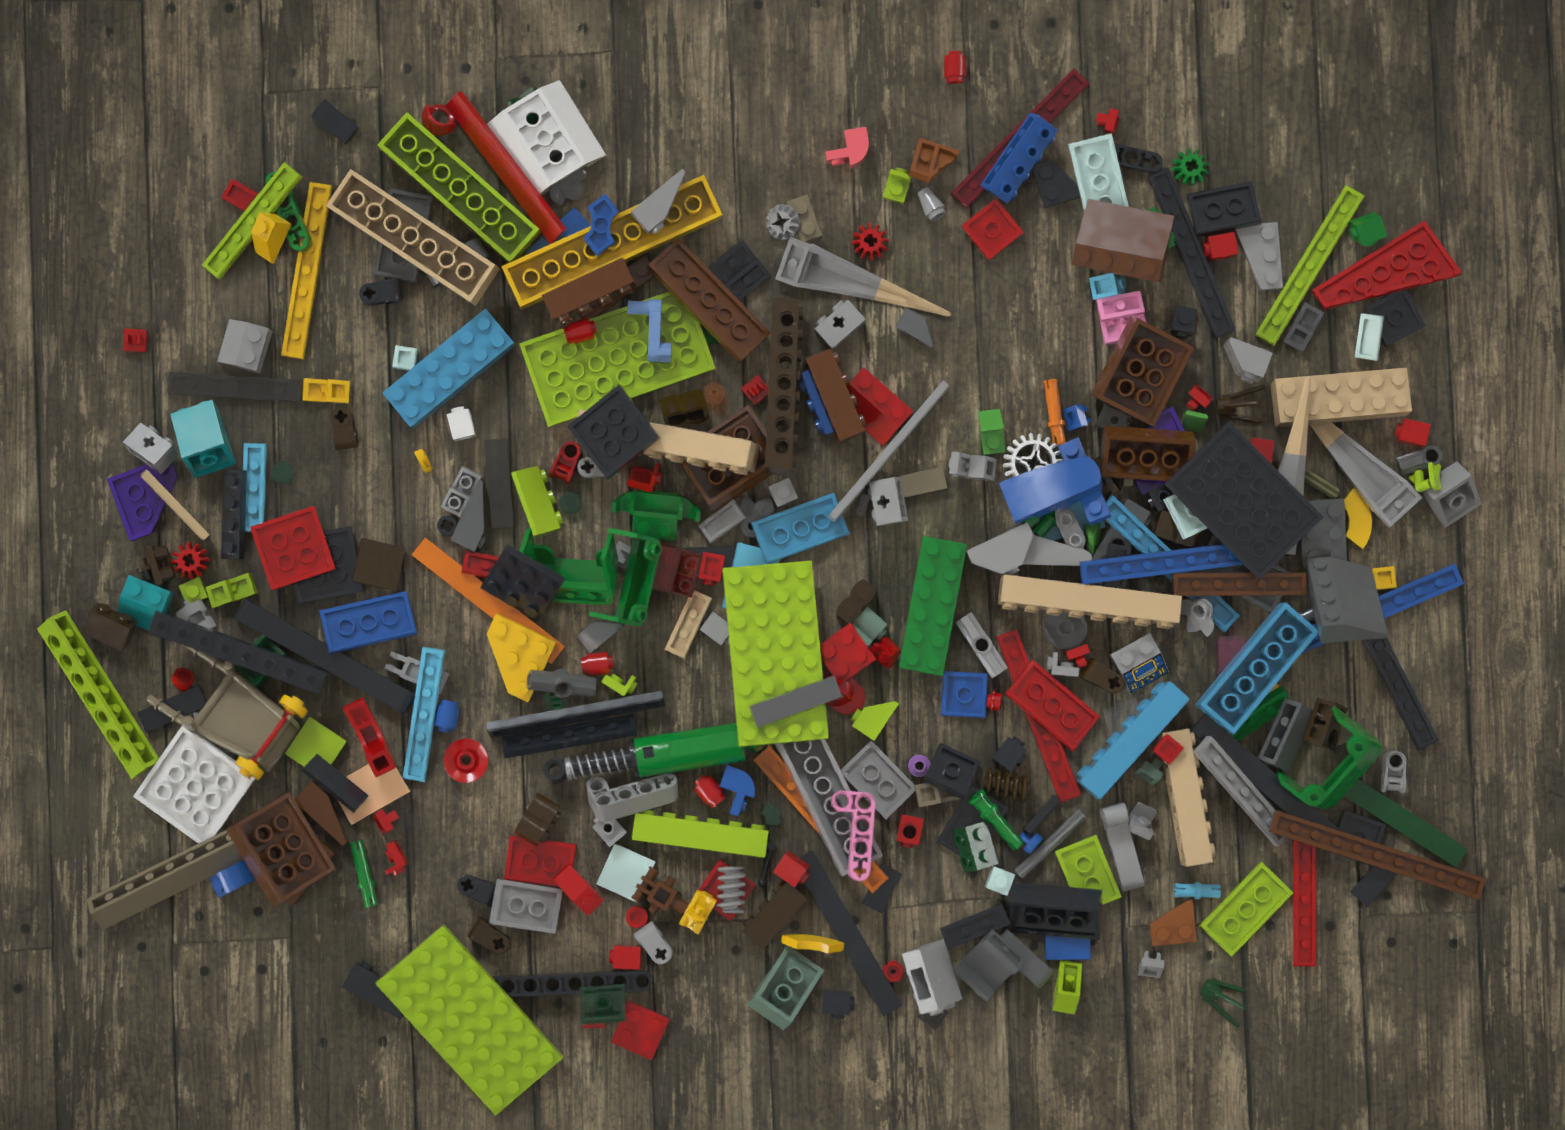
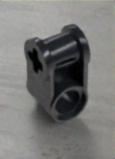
M400 279L367 283L359 290L360 299L368 306L403 302ZM367 290H372L373 293H376L372 295L371 300L364 296L368 293Z
M464 875L458 880L457 888L461 894L492 907L496 884L472 875ZM472 880L473 889L463 890L464 885L461 884L462 881Z

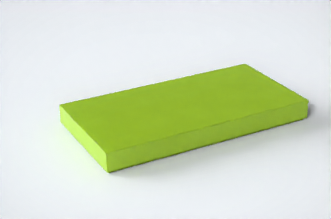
M1260 861L1199 926L1232 957L1289 899L1293 892Z

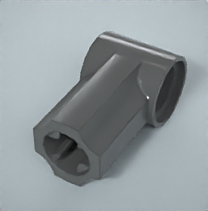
M1428 446L1427 448L1397 457L1396 462L1401 476L1428 468V463L1430 462L1427 461L1425 456L1427 451H1433L1436 454V460L1432 463L1437 465L1442 460L1441 450L1436 446Z

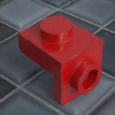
M656 462L653 471L633 465L627 486L652 493L654 486L659 485L663 473L659 472L661 464Z

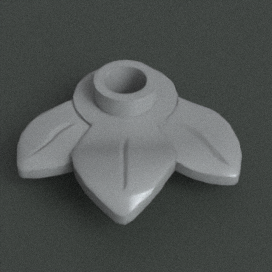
M1199 598L1195 601L1191 599L1183 600L1181 602L1180 614L1187 616V631L1196 632L1202 630L1208 637L1214 630V622L1211 617L1213 614L1211 603L1204 598Z

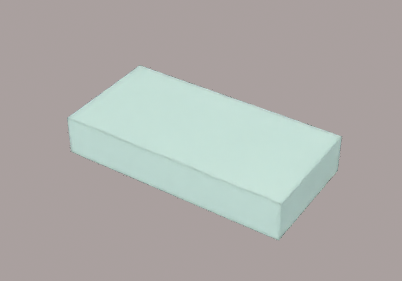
M1361 313L1355 358L1378 360L1384 316Z

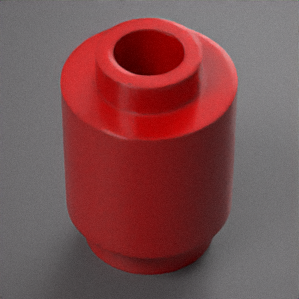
M949 51L948 55L944 56V78H946V83L948 84L964 83V78H966V55H962V51Z
M588 317L568 323V326L563 327L568 344L574 343L576 345L595 339L594 334L598 333L594 320L589 321Z
M608 652L586 654V657H581L583 675L610 674L611 669H614L613 655L609 656Z
M703 775L694 783L697 787L693 790L706 805L709 804L712 808L726 797L723 794V789L711 775L709 777Z

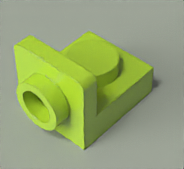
M901 168L890 170L882 198L904 204L911 181L907 170Z
M612 674L611 677L605 675L602 683L623 696H626L627 693L631 695L637 686V683L634 682L636 677L633 675L625 686L622 685L624 680L615 674Z

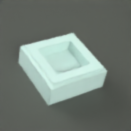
M395 345L392 368L411 370L416 366L418 349Z

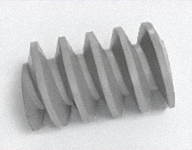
M745 867L718 868L719 872L724 873L723 876L718 877V880L724 882V884L717 886V889L723 891L722 894L717 895V898L723 900V902L716 905V907L723 909L722 912L744 913V909L738 906L745 904V901L739 898L745 895V891L739 889L745 886V882L739 880L746 877V874L740 871Z

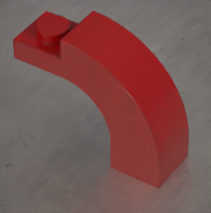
M362 697L344 706L343 710L361 742L366 761L375 777L377 778L395 769V760L388 742L364 698Z

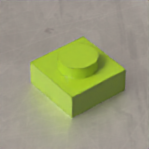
M200 577L179 586L184 600H188L189 603L209 598Z

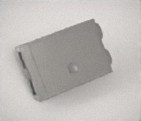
M944 939L929 942L902 953L906 973L909 976L914 992L913 996L917 1001L920 1014L930 1012V1016L942 1013L943 1010L955 1007V1002L961 1000L962 995L953 972Z

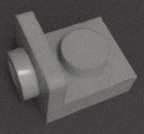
M1052 652V656H1048L1047 670H1050L1051 675L1079 677V668H1075L1074 663L1061 662V666H1057L1058 652Z
M1137 802L1129 814L1128 825L1130 832L1150 840L1154 834L1151 822L1157 814L1156 809Z

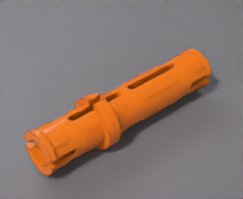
M1049 379L1048 381H1043L1049 422L1047 424L1051 430L1052 444L1056 443V447L1066 443L1064 434L1065 420L1062 418L1058 379Z

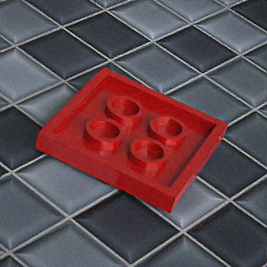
M315 506L250 527L272 591L336 570Z

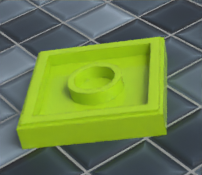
M309 717L285 754L304 767L316 754L332 765L347 743V740L312 717Z

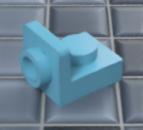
M1109 273L1089 278L1093 300L1125 294L1126 281L1122 275Z

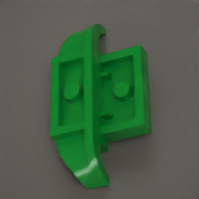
M640 489L620 495L613 500L611 513L626 511L629 512V515H633V533L676 541L678 520L690 518L695 520V522H700L701 513L699 507L690 499L682 496L681 493L654 490L651 493Z

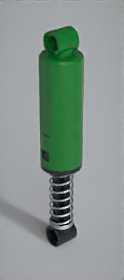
M734 722L629 739L630 747L628 751H623L621 748L620 752L614 753V750H612L611 753L606 754L603 751L602 755L594 753L593 756L588 757L585 754L584 758L576 756V759L571 760L569 757H565V760L551 758L545 762L543 772L547 780L553 784L562 783L565 779L572 781L573 777L577 780L578 776L586 778L589 774L595 777L596 773H600L603 776L608 771L610 774H613L614 770H618L621 773L622 769L630 771L631 768L634 769L635 778L744 761L746 759L745 751L758 752L765 745L739 747L737 723ZM554 766L561 768L560 774L556 776L550 775V769Z

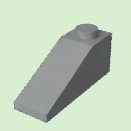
M683 168L631 211L633 218L648 235L651 232L656 234L665 226L663 222H665L685 177Z

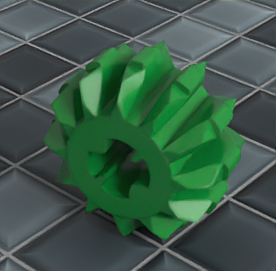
M1190 148L1186 149L1185 154L1180 151L1177 154L1179 159L1174 158L1172 161L1176 166L1171 170L1174 173L1179 172L1175 179L1179 180L1182 177V185H1186L1188 180L1191 186H1195L1196 180L1202 183L1204 181L1202 176H1207L1209 173L1204 169L1209 167V162H1202L1206 155L1203 154L1198 157V149L1193 154ZM1189 163L1194 164L1193 168L1196 169H1193L1190 172L1187 170L1188 167L1186 166H1188Z

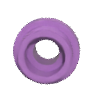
M915 755L908 763L910 773L916 777L925 776L930 766V761L924 755ZM918 761L924 765L922 770L915 768V764Z

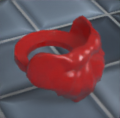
M436 104L432 107L430 105L424 107L421 116L423 126L432 135L443 136L455 130L454 117L445 105ZM438 110L445 112L448 116V122L446 124L437 122L432 117L433 112Z

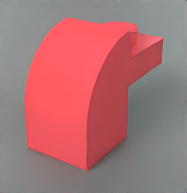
M866 127L844 130L846 148L826 151V163H832V166H839L845 164V161L848 160L850 169L860 165L866 158L869 146Z

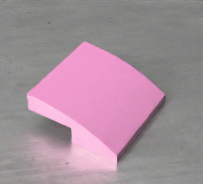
M1140 291L1096 300L1105 345L1118 342L1130 316L1146 322Z

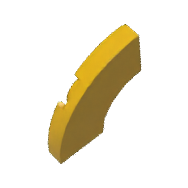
M1352 488L1344 499L1345 512L1348 517L1346 538L1360 549H1364L1371 534L1372 516L1368 505L1357 490Z
M784 934L781 938L782 944L794 949L817 950L827 954L843 951L845 944L838 940L806 934Z

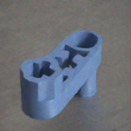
M628 300V314H646L649 317L648 362L671 363V343H660L662 300Z

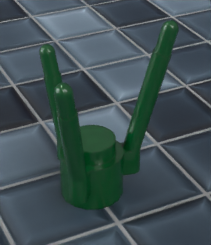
M1215 978L1213 980L1207 979L1200 991V995L1204 996L1202 1000L1209 1003L1238 1028L1239 1024L1213 999L1217 1001L1218 998H1221L1245 1010L1246 1007L1223 994V989L1220 987L1245 993L1246 990L1221 982Z

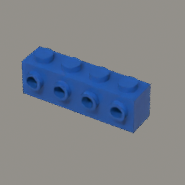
M1030 112L980 186L1005 203L1014 199L1018 192L1017 189L1022 182L1028 179L1030 170L1041 160L1043 151L1054 141L1058 130L1039 115Z

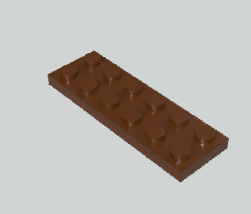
M679 238L646 267L739 363L771 334Z

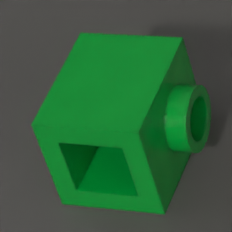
M1376 212L1350 221L1352 227L1349 229L1351 238L1362 246H1372L1377 243V240L1387 237L1382 217Z

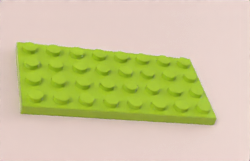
M670 292L648 298L662 300L660 343H671V363L648 362L649 317L646 314H628V306L589 319V321L594 320L598 333L594 334L595 339L576 345L574 343L568 344L564 329L562 328L519 343L548 427L550 428L577 418L579 409H589L619 384L630 398L633 399L716 370L700 322Z
M812 561L723 568L739 747L828 739L825 704L759 728L756 727L750 710L752 705L823 680Z
M444 924L376 982V985L495 1116L563 1059V1055Z

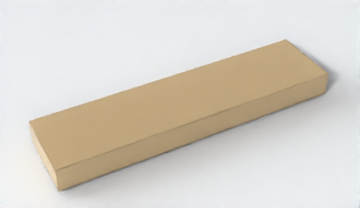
M148 470L140 474L142 479L201 540H205L209 536L206 530Z

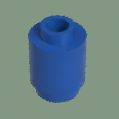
M441 699V704L437 707L434 726H438V731L451 733V729L456 730L460 711L458 708L459 703Z

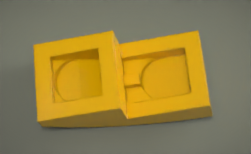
M304 378L302 401L349 403L350 381Z

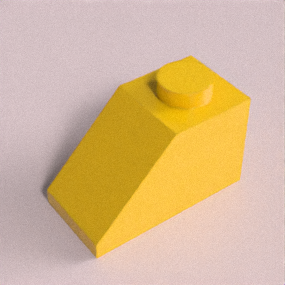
M259 212L251 231L255 252L270 263H275L291 223L277 214Z

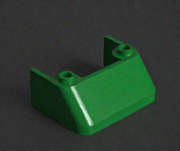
M608 528L609 533L633 540L616 616L591 611L589 616L640 626L647 618L648 603L662 548L659 540L656 538Z
M526 530L519 551L565 577L562 586L551 602L610 605L613 603L616 594L618 554L613 533L608 534L604 549L598 550L596 560L555 558L554 552L548 546L535 545L532 530Z
M1335 706L1332 708L1337 722L1353 734L1346 743L1349 754L1321 785L1309 784L1304 788L1280 769L1276 771L1280 784L1307 805L1321 809L1333 808L1382 753V746L1379 740Z

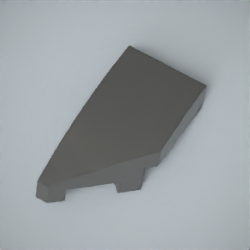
M906 308L895 327L915 338L918 342L934 349L935 345L932 341L931 328L927 323V319Z
M607 620L594 621L579 633L577 637L586 649L592 653L622 629L625 624L607 622Z

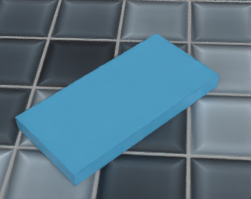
M834 493L751 523L766 564L850 534L843 515L836 522L828 518L829 514L838 505Z

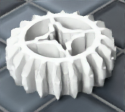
M1029 433L1028 441H1026L1024 435H1021V444L1017 440H1013L1012 443L1016 448L1008 446L1007 451L1012 454H1005L1003 457L1006 460H1010V463L1003 464V468L1010 467V470L1005 472V476L1012 474L1015 477L1019 475L1015 463L1024 466L1026 472L1031 471L1026 461H1030L1034 455L1039 466H1035L1033 470L1050 465L1040 459V448L1047 452L1051 464L1062 462L1063 459H1056L1055 457L1061 454L1060 450L1056 452L1052 450L1057 444L1053 443L1049 447L1047 443L1050 438L1047 437L1044 442H1041V434H1038L1036 440H1033V434ZM1026 446H1033L1030 456H1016L1020 449Z

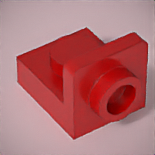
M703 552L698 579L703 580L702 584L715 586L716 583H721L725 560L724 555Z
M397 840L386 845L388 850L385 853L391 863L395 862L396 864L385 871L386 875L392 873L393 876L404 872V866L409 864Z

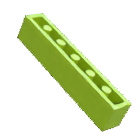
M645 810L635 813L632 840L765 858L769 830H764L765 826L751 824V828L742 827V822L729 821V825L720 824V819L707 818V822L698 821V816L685 815V819L676 818L675 813L663 812L662 816L654 815L653 810Z

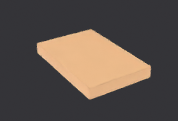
M368 764L347 776L350 781L369 795L355 813L351 812L342 803L339 802L349 822L353 825L411 791L397 767L376 778Z

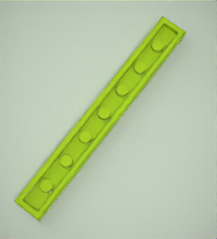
M1345 185L1256 332V337L1273 347L1275 346L1365 197L1363 194Z

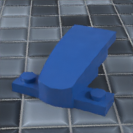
M1079 437L1058 446L1064 461L1025 472L999 483L1016 524L1036 515L1040 518L1058 508L1062 511L1079 501L1082 503L1090 525L1112 517L1102 494L1103 484L1100 469L1095 461L1086 456Z

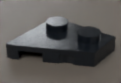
M1053 159L1035 164L1032 167L1043 208L1080 198L1078 185Z

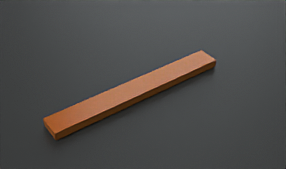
M424 538L412 553L413 557L493 619L495 614L499 613L557 641L522 612L481 589L480 587L483 582L477 577L462 574V566L427 538ZM557 641L548 661L550 664L556 660L565 648L559 641Z
M769 745L753 761L818 832L783 759ZM872 861L870 863L869 876L862 880V882L873 893L889 878ZM860 867L853 872L857 873V877H860V874L864 873V869Z

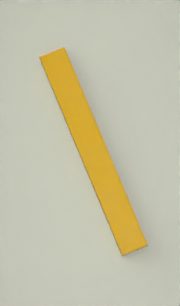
M314 182L309 184L304 222L310 234L312 244L306 252H298L281 352L283 357L304 360L329 211L326 205L331 199L332 185ZM300 238V246L303 245L302 241H304L305 239Z

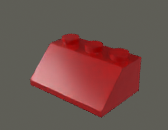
M863 367L851 380L850 385L846 387L849 394H854L858 406L855 409L858 415L862 414L866 422L864 430L879 444L884 446L912 415L913 410Z

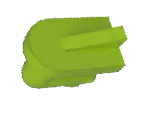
M1428 463L1429 479L1424 480V473L1421 470H1417L1409 476L1411 482L1415 484L1417 492H1423L1432 487L1435 491L1441 489L1440 464Z

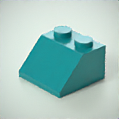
M129 575L120 595L117 612L130 615L132 619L138 621L136 626L149 630L155 611L160 610L167 613L175 593Z

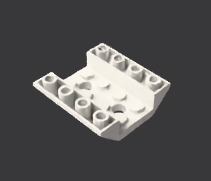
M560 80L530 93L501 111L487 124L540 195L545 194L550 190L549 187L585 165L589 167L606 156ZM531 113L539 116L538 123L534 125L528 124L526 121L527 116ZM553 151L561 152V161L552 162L550 154Z

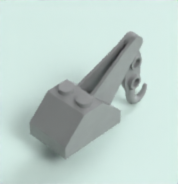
M1059 508L1055 510L1056 525L1065 544L1033 535L1027 522L966 551L970 564L998 574L1005 573L1006 575L1020 571L1018 568L1020 565L1080 566V561L1092 560V556L1088 551L1084 550L1085 536L1075 515L1068 508L1062 511Z

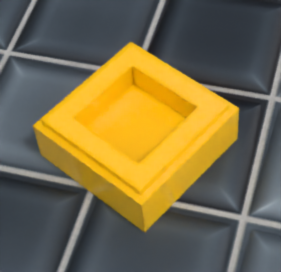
M1394 566L1372 568L1377 590L1397 588Z

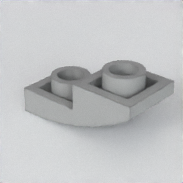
M462 466L441 508L461 517L478 480L481 481L483 476Z

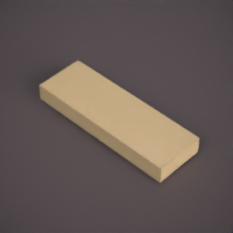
M691 590L664 650L681 658H686L713 598L696 590Z

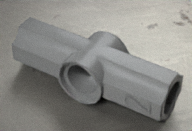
M972 612L955 622L991 678L1008 668ZM978 639H984L987 642V649L985 651L977 650L976 641Z

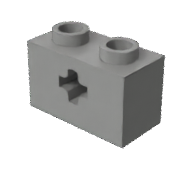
M842 300L832 308L834 312L830 316L826 317L824 315L815 323L817 325L814 330L815 333L832 351L865 323L866 319L849 300L844 303ZM842 319L843 328L839 326L834 328V320L840 321Z
M140 423L123 443L130 453L159 474H162L179 455L174 449L176 445L168 437L164 439L160 437V433L151 425L146 427Z
M901 477L869 482L868 495L870 500L873 501L872 517L877 526L909 521ZM889 499L890 503L884 505V501Z

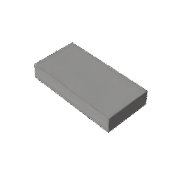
M731 500L699 524L698 527L709 543L713 544L747 517L736 501Z

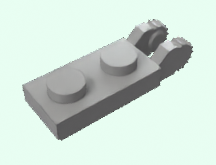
M391 651L390 656L405 662L404 667L400 670L396 666L386 664L384 669L417 684L420 661ZM442 671L439 694L442 693L450 674Z

